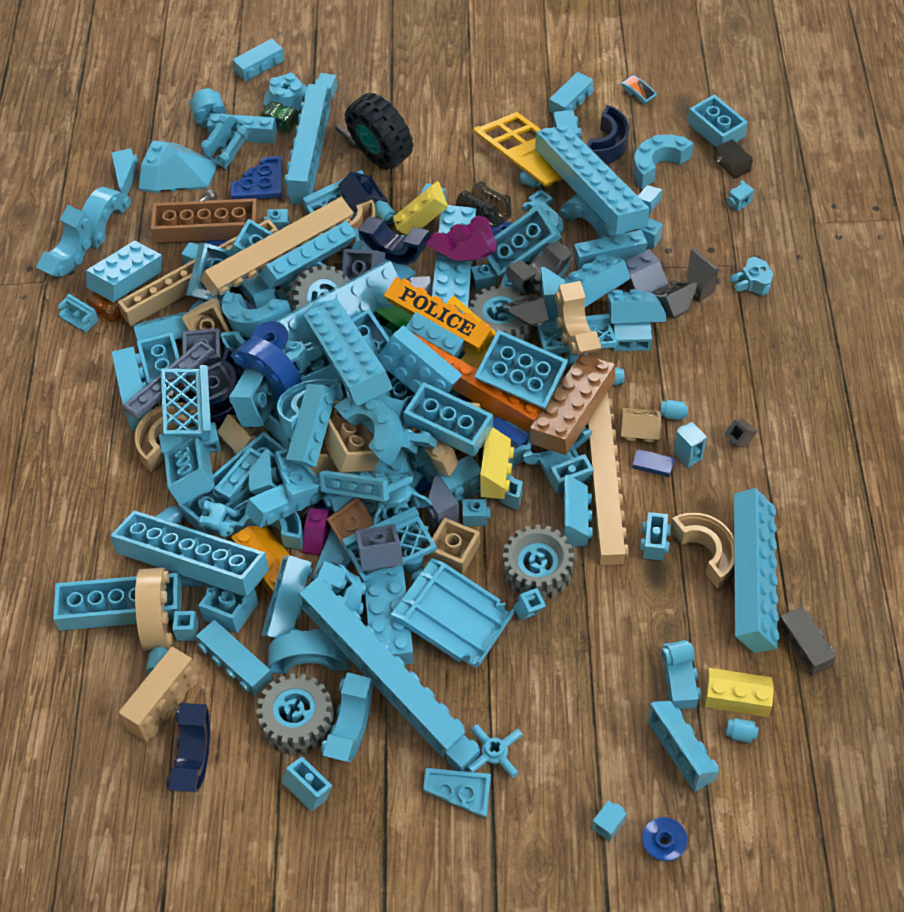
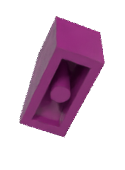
M309 509L304 527V554L321 556L331 528L327 521V518L330 517L329 510Z

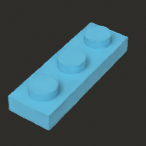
M249 447L214 488L215 493L231 502L249 481V472L261 456V453Z

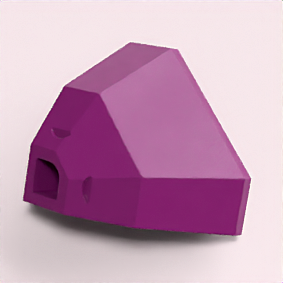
M483 216L474 217L467 226L456 224L450 228L447 234L436 232L425 242L432 249L459 262L484 259L494 253L497 246L489 221Z

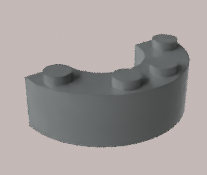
M559 241L547 244L543 249V253L535 262L526 265L522 260L510 263L506 268L507 278L523 294H535L540 291L541 267H545L559 275L568 264L572 253Z

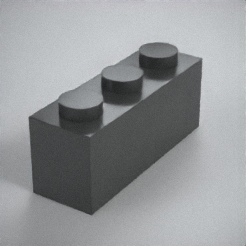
M802 606L780 616L778 627L811 676L833 666L837 657L834 648L828 645L824 639L823 632L819 628L817 629L811 615Z

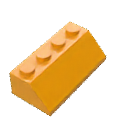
M247 526L231 536L232 542L265 552L269 571L260 582L272 596L282 557L290 554L267 526L261 528L259 526Z

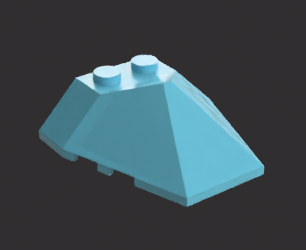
M152 141L141 164L139 191L161 193V190L171 189V192L180 188H187V190L208 189L219 164L177 143Z

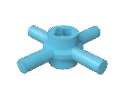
M478 724L475 725L472 731L483 743L482 755L467 766L469 772H475L485 763L489 762L491 764L500 763L512 778L517 776L519 772L506 758L508 754L507 747L522 737V732L516 729L503 740L499 738L490 739Z

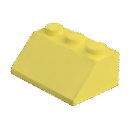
M435 182L393 216L398 231L407 236L413 227L422 229L448 208L440 182Z
M492 428L485 439L480 474L481 497L504 499L505 492H509L510 480H507V475L512 473V463H509V460L514 457V447H511V439L495 428Z
M709 668L705 708L769 717L774 690L772 677Z

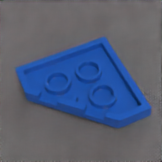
M264 157L260 160L258 166L246 171L239 181L235 180L231 183V200L282 198V157Z

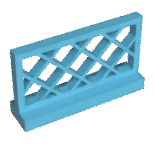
M362 170L356 172V173L364 174V172H363ZM342 180L304 197V210L310 214L314 212L313 209L321 208L327 205L328 202L343 197L342 191L338 186ZM353 211L354 214L350 218L351 221L356 217V211Z
M609 314L586 316L590 330L597 332L601 349L617 347V340L610 324ZM556 319L543 321V325L537 326V338L541 342L542 349L550 353L570 352L567 345H564L562 341H557V339H561L562 331L561 328H558Z
M200 365L199 369H161L163 437H202V440H210L211 423L207 365ZM165 375H174L177 379L170 383L165 379ZM195 375V380L190 384L184 377ZM180 381L187 386L182 391L175 387ZM170 389L178 394L173 399L166 395ZM190 389L196 393L193 399L185 395ZM180 397L188 402L183 407L176 403ZM171 405L178 410L173 416L166 411ZM189 406H193L197 410L193 416L185 411ZM181 413L188 418L183 424L176 419ZM171 422L179 426L177 430H167V426ZM193 422L198 426V430H189L186 426Z
M324 470L319 472L321 492L377 501L389 500V492L413 482V476L382 471L340 473Z
M416 507L368 527L373 528L395 524L397 533L403 535L400 541L401 549L411 550L409 556L402 557V565H397L393 568H378L365 576L359 565L360 558L355 557L353 554L358 551L355 534L342 539L344 550L349 555L363 583L437 550V546L421 521ZM416 524L420 527L418 534L408 532L409 528ZM406 536L416 539L414 546L403 544ZM419 540L426 541L430 545L425 549L417 547Z

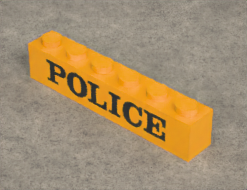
M395 277L384 294L387 302L412 316L415 312L419 313L462 338L465 345L481 354L493 336L490 329L491 326L483 321L479 323L474 320L475 318L467 312L463 314L459 312L456 306L444 304L443 300L438 296L433 295L432 297L423 288L413 287L412 283L405 278L401 280Z

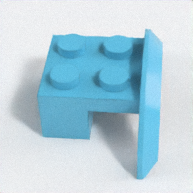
M590 429L582 430L567 455L551 450L539 453L528 450L524 453L523 460L530 465L540 464L556 494L564 492L565 475H569L583 484L591 481L594 469L586 455L579 456L576 449L588 440L593 431Z

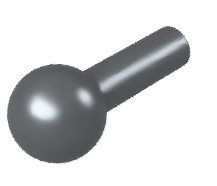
M337 124L335 130L348 140L349 146L357 147L350 133Z
M209 189L205 191L204 197L199 201L216 200L217 193Z

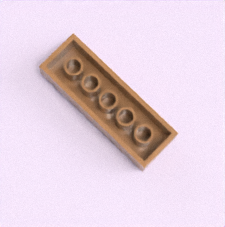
M257 199L153 203L151 232L154 242L233 239L239 235L248 218L259 224Z
M584 354L579 355L552 395L546 409L541 411L530 427L531 444L567 455L614 383L615 364Z

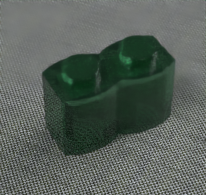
M270 101L260 113V116L274 117L276 127L280 131L290 132L298 122L299 113L297 109L291 106H283L278 102Z

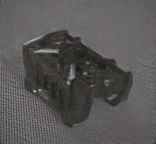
M482 181L474 185L471 193L464 190L457 198L456 206L476 208L475 216L486 217L489 224L493 225L494 228L511 218V197L507 194L502 195L487 187L486 183Z

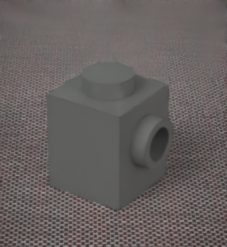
M735 419L724 435L737 447L748 446L758 430L744 419Z

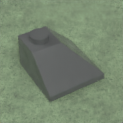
M692 248L688 263L687 282L697 283L693 298L701 302L715 292L719 268L696 249Z
M678 281L654 294L659 299L666 316L677 318L689 309L697 283Z
M531 296L500 305V309L525 323L533 324V327L543 325V321L549 320L544 298Z

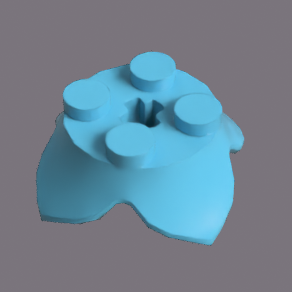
M293 73L271 78L270 86L264 96V106L274 107L279 104L284 111L296 115L301 109L302 97L304 96V91H307V86L301 83Z
M409 484L389 492V500L378 501L374 525L413 507L418 509L420 507L425 508L432 505V502L425 496L417 493Z
M339 564L340 568L347 570L344 577L347 581L343 590H340L338 595L345 599L347 602L346 606L351 611L355 610L359 615H362L363 603H361V595L365 594V583L361 582L359 576L354 575L342 564Z

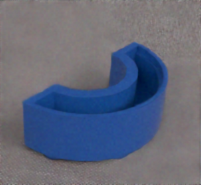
M260 338L248 339L230 355L235 363L243 369L252 367L265 375L272 386V397L276 403H278L280 396L286 390L302 383L300 374L290 358L277 346Z

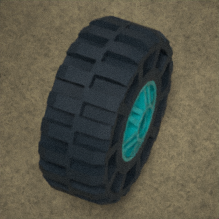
M366 93L347 107L344 116L348 132H350L351 138L359 150L373 164H376L379 168L393 169L411 155L414 143H412L413 138L403 117L400 116L397 109L388 100H385L376 93Z

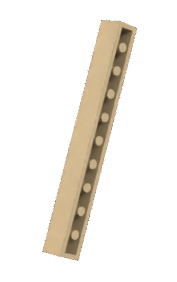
M340 197L205 270L200 281L212 297L217 294L223 295L230 287H237L242 284L244 279L255 277L257 272L263 271L269 263L345 221L350 223V218L354 212L344 199Z
M269 219L259 224L272 233L278 231V228ZM238 236L218 247L230 250ZM195 259L117 301L121 314L128 324L132 326L186 296Z
M608 392L587 423V429L593 431L588 438L590 464L594 469L592 487L600 565L624 564L625 556H628V544H624V539L627 537L626 527H622V522H625L624 510L620 509V505H623V495L619 494L618 490L621 489V478L617 477L619 461H615L618 450L617 445L613 443V441H616V431L612 429L614 414H610L613 404L612 398L608 396Z

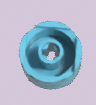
M209 88L201 89L194 93L192 99H189V106L194 120L202 128L207 127L210 113L226 114V109L218 91L214 92Z

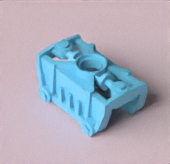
M221 114L218 124L209 138L202 142L201 146L208 158L227 170L230 162L234 160V156L254 129L233 115ZM238 121L237 131L232 133V127ZM221 149L222 154L217 155L215 159L212 158L215 152Z

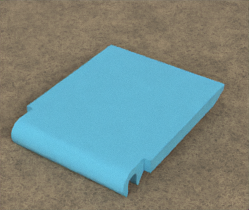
M432 558L390 617L458 662L462 659L473 667H479L514 615L515 610L514 608L510 612L505 610L506 603H500L501 600L444 562Z

